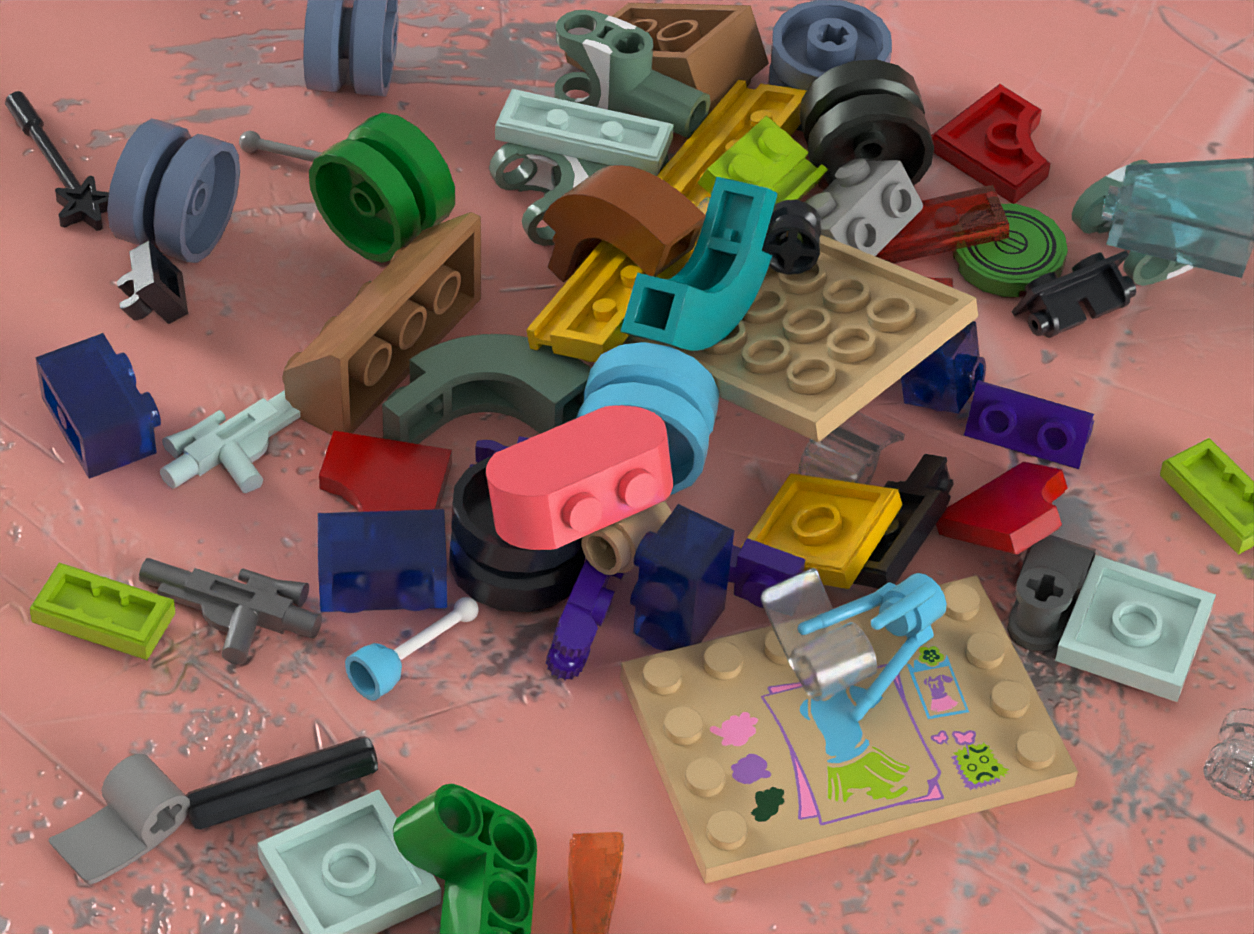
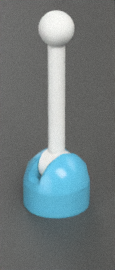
M470 597L458 599L452 612L394 650L377 643L360 648L345 660V669L350 682L366 699L371 701L379 699L392 690L400 680L402 659L456 623L474 620L479 612L478 604Z

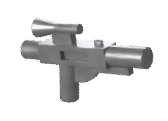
M151 558L145 559L139 572V581L158 587V595L201 610L205 621L210 626L226 632L227 636L221 654L230 663L241 664L246 661L256 626L281 634L288 630L312 639L317 636L321 627V614L300 608L307 599L309 583L277 580L242 568L238 580L247 583L243 584L197 568L190 572Z

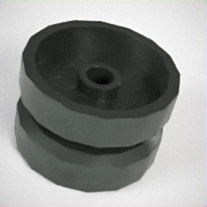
M878 59L851 61L828 70L812 82L803 96L800 108V122L804 138L808 144L809 161L816 168L822 164L828 169L818 183L821 189L825 190L836 179L835 174L840 167L858 158H864L866 161L900 160L913 186L921 181L932 165L934 144L925 119L922 98L914 77L899 65Z

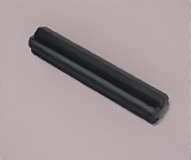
M361 736L190 791L186 794L190 799L191 805L188 808L189 820L195 829L201 830L373 774L378 770V758L375 748L368 737Z

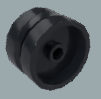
M488 457L466 469L454 486L449 556L451 573L457 586L472 599L497 610L531 612L552 607L570 596L583 568L585 555L582 549V538L552 550L523 549L505 542L495 529L486 476V466L491 458Z

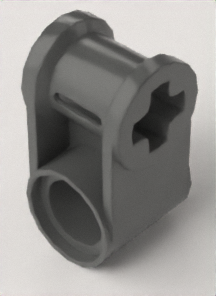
M1048 535L1027 549L1016 583L1015 595L1017 598L1011 610L1007 627L1010 637L1018 645L1028 650L1044 651L1050 650L1059 644L1094 560L1096 549L1053 535Z

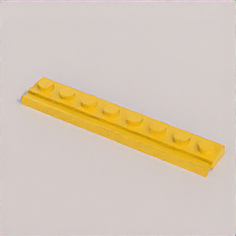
M738 80L660 171L657 177L676 188L706 215L711 194L697 183L706 169L765 116H768L791 136L801 124V100L807 90L760 83L756 89L747 88L746 81ZM699 235L693 250L656 277L668 280L680 272L691 257ZM602 240L526 329L530 349L538 350L542 345L552 346L553 354L578 358L587 362H596L601 354L622 345L629 336V334L621 332L636 275L637 273H646L624 252L611 243Z

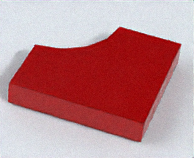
M998 84L931 135L934 144V154L1012 204L1018 202L1046 180L1049 176L1051 165L1036 150L1030 137L1040 124L1042 110L1001 84Z
M333 430L319 473V489L343 497L358 510L364 522V541L366 546L425 555L452 466V449Z
M1025 461L1021 462L948 506L936 523L939 535L1018 555L1062 526L1057 507L1052 502L1068 489L1063 471L1058 468Z

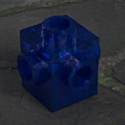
M975 321L968 324L901 377L905 404L931 408L935 411L960 413L975 391L977 381L984 382L986 375V361L979 354L977 325Z

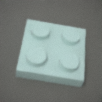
M1095 555L1059 642L1055 661L1178 702L1211 614L1216 594Z
M379 789L257 843L259 860L303 934H376L442 904L441 887L434 876L411 864L399 852L393 837V826L397 817Z

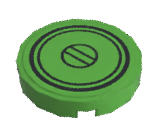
M991 204L973 210L960 221L954 235L952 252L953 258L959 263L958 271L966 281L984 292L1002 297H1019L1020 291H1025L1024 288L1027 284L1044 274L1055 272L1057 277L1060 278L1065 266L1068 249L1065 234L1053 219L1040 211L1018 204Z

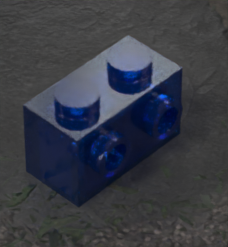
M104 333L35 357L41 397L89 479L157 453L154 428L161 425V419L156 403L149 392L140 394L136 387V376L129 358L124 352L116 354Z
M678 504L657 533L649 531L645 534L636 550L633 562L635 566L639 567L638 581L630 598V604L635 606L633 634L643 638L652 647L663 651H670L702 642L725 610L735 530Z
M444 509L318 513L320 611L358 613L370 610L406 609L409 611H421L428 608H447Z

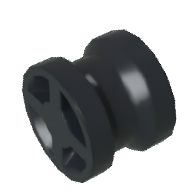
M784 200L774 205L762 251L772 255L769 267L776 272L786 275L801 274L810 270L818 261L820 256L821 217L816 209L808 203L799 200Z

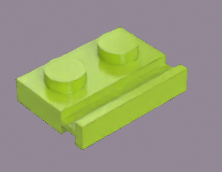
M765 116L708 167L697 183L709 194H712L716 176L766 187L778 193L776 204L784 200L800 201L819 183L828 169L822 164L816 168L806 159L809 152L768 116Z

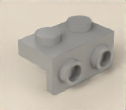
M858 158L849 161L837 170L835 174L836 179L822 193L814 195L805 201L815 208L821 217V235L873 256H876L923 208V203L900 160L866 161L864 158Z

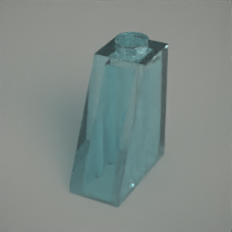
M1254 158L1127 165L1120 188L1109 185L1104 201L1101 219L1111 221L1106 245L1242 278L1254 246Z

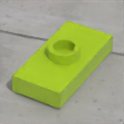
M1207 438L1163 461L1160 476L1238 555L1254 547V481L1210 438Z
M60 562L29 608L32 623L145 660L149 659L176 614L174 599Z

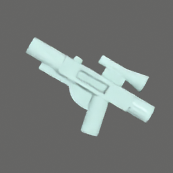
M285 390L268 401L262 398L221 425L220 423L225 421L226 417L221 410H218L193 427L162 439L165 450L175 460L162 467L160 475L168 486L175 489L195 475L201 476L222 462L243 493L260 488L263 478L252 463L266 452L269 444L268 438L301 417L300 411L293 408L285 399Z

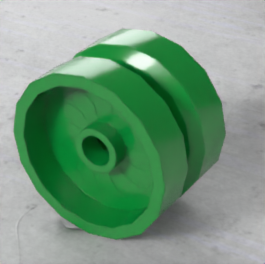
M382 112L368 118L352 130L347 139L333 144L317 156L309 169L310 191L318 211L331 231L348 248L365 259L381 263L391 260L398 249L407 247L423 230L438 225L449 217L455 206V184L442 155L435 144L417 126L398 115Z

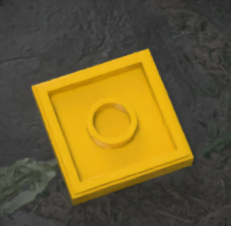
M790 473L747 538L805 559L804 582L850 589L903 504L898 489Z

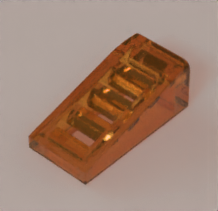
M620 832L572 834V838L569 839L567 878L572 934H608L623 867L624 835Z

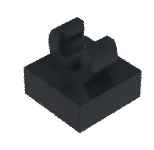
M146 241L130 250L132 271L124 274L117 281V287L129 297L119 303L120 308L133 320L143 319L154 310L168 324L188 314L182 271L150 241Z

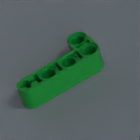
M451 783L442 785L396 819L393 826V837L403 857L414 866L445 880L440 934H531L537 841L531 827L523 818L462 786Z

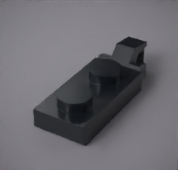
M924 454L905 482L887 481L884 487L898 489L903 506L853 584L880 589L888 582L896 584L947 509L951 498L948 494L954 482L953 479H950L946 457Z

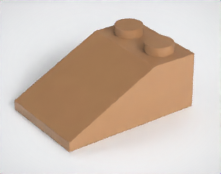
M628 3L612 15V17L637 26L650 34L653 39L652 70L710 95V107L707 116L738 80L746 81V86H749L751 78L769 64L751 5ZM567 52L564 53L567 63L585 72L577 61L567 56Z

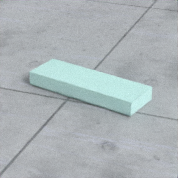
M512 89L495 124V140L611 166H631L657 176L673 140L674 124Z

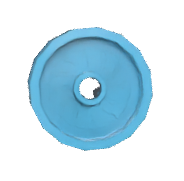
M647 342L623 344L601 354L590 369L584 391V403L579 409L577 418L602 407L615 405L644 408L661 417L666 425L673 476V489L670 494L672 495L692 486L703 472L709 446V435L713 431L718 411L720 391L712 374L690 355L670 346Z

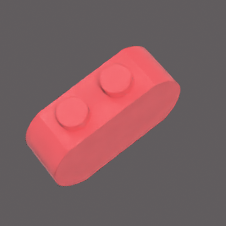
M615 405L597 409L496 452L486 466V476L497 534L505 542L529 550H552L562 547L665 501L673 489L666 425L662 418L654 412L635 406Z

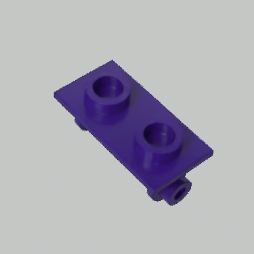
M978 380L964 436L1079 469L1095 420H1093V413Z

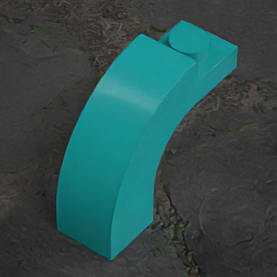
M716 176L699 239L688 262L680 272L668 280L637 273L621 332L690 351L707 349L731 333L749 310L767 273L772 255L762 251V247L778 193L766 187Z

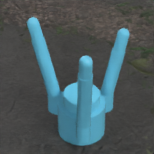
M912 574L897 586L888 582L874 593L824 612L798 625V632L801 635H807L880 606L879 615L871 620V627L879 630L885 626L889 632L896 636L906 635L907 640L851 711V718L854 721H860L916 650L933 638L934 633L931 624L946 612L947 603L943 591L926 574Z

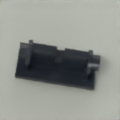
M1127 250L1106 259L1102 252L1093 254L1074 265L1072 273L1060 278L1057 277L1055 272H1049L1036 278L1025 286L1024 289L1027 294L1012 310L1013 315L1016 316L1029 310L1031 315L1028 317V323L1031 331L1036 336L1044 335L1051 338L1061 332L1081 325L1087 320L1079 305L1081 301H1083L1092 320L1128 306L1130 298L1136 295V286L1129 276H1122L1118 269V266L1129 256Z

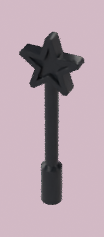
M21 91L8 95L5 100L6 107L24 134L33 138L66 187L55 189L56 201L64 207L58 214L60 226L67 227L84 221L96 231L103 229L101 213L107 212L109 192L96 191L93 176H88L81 185L43 130L44 122L26 95Z

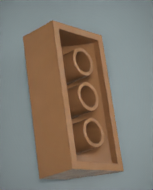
M469 212L423 230L407 247H402L395 252L389 265L373 281H368L361 286L355 299L338 316L328 319L322 327L320 334L303 352L295 353L288 360L282 375L285 399L293 408L300 411V419L332 435L333 430L353 433L410 374L409 359L437 345L481 299V216Z

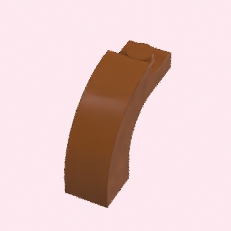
M624 165L604 167L558 198L546 210L542 220L556 232L552 239L555 246L547 268L562 282H565L575 273L598 244L604 240L624 252L647 275L656 277L693 250L706 215L676 188L647 171Z

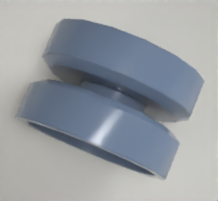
M308 0L303 50L306 88L314 91L338 92L346 80L349 68L351 85L356 94L386 97L390 88L398 44V0Z
M814 0L798 4L783 13L773 28L768 84L808 90L812 82L828 70L851 61L878 59L890 63L892 53L891 32L883 20L863 6L844 0ZM800 124L796 130L803 132L802 126Z
M151 118L141 124L127 141L116 164L110 184L107 213L109 228L115 237L136 245L150 241L154 246H158L162 254L186 262L198 263L207 257L221 239L231 218L237 198L240 162L235 146L232 143L203 134H196L191 137L186 128L162 120Z

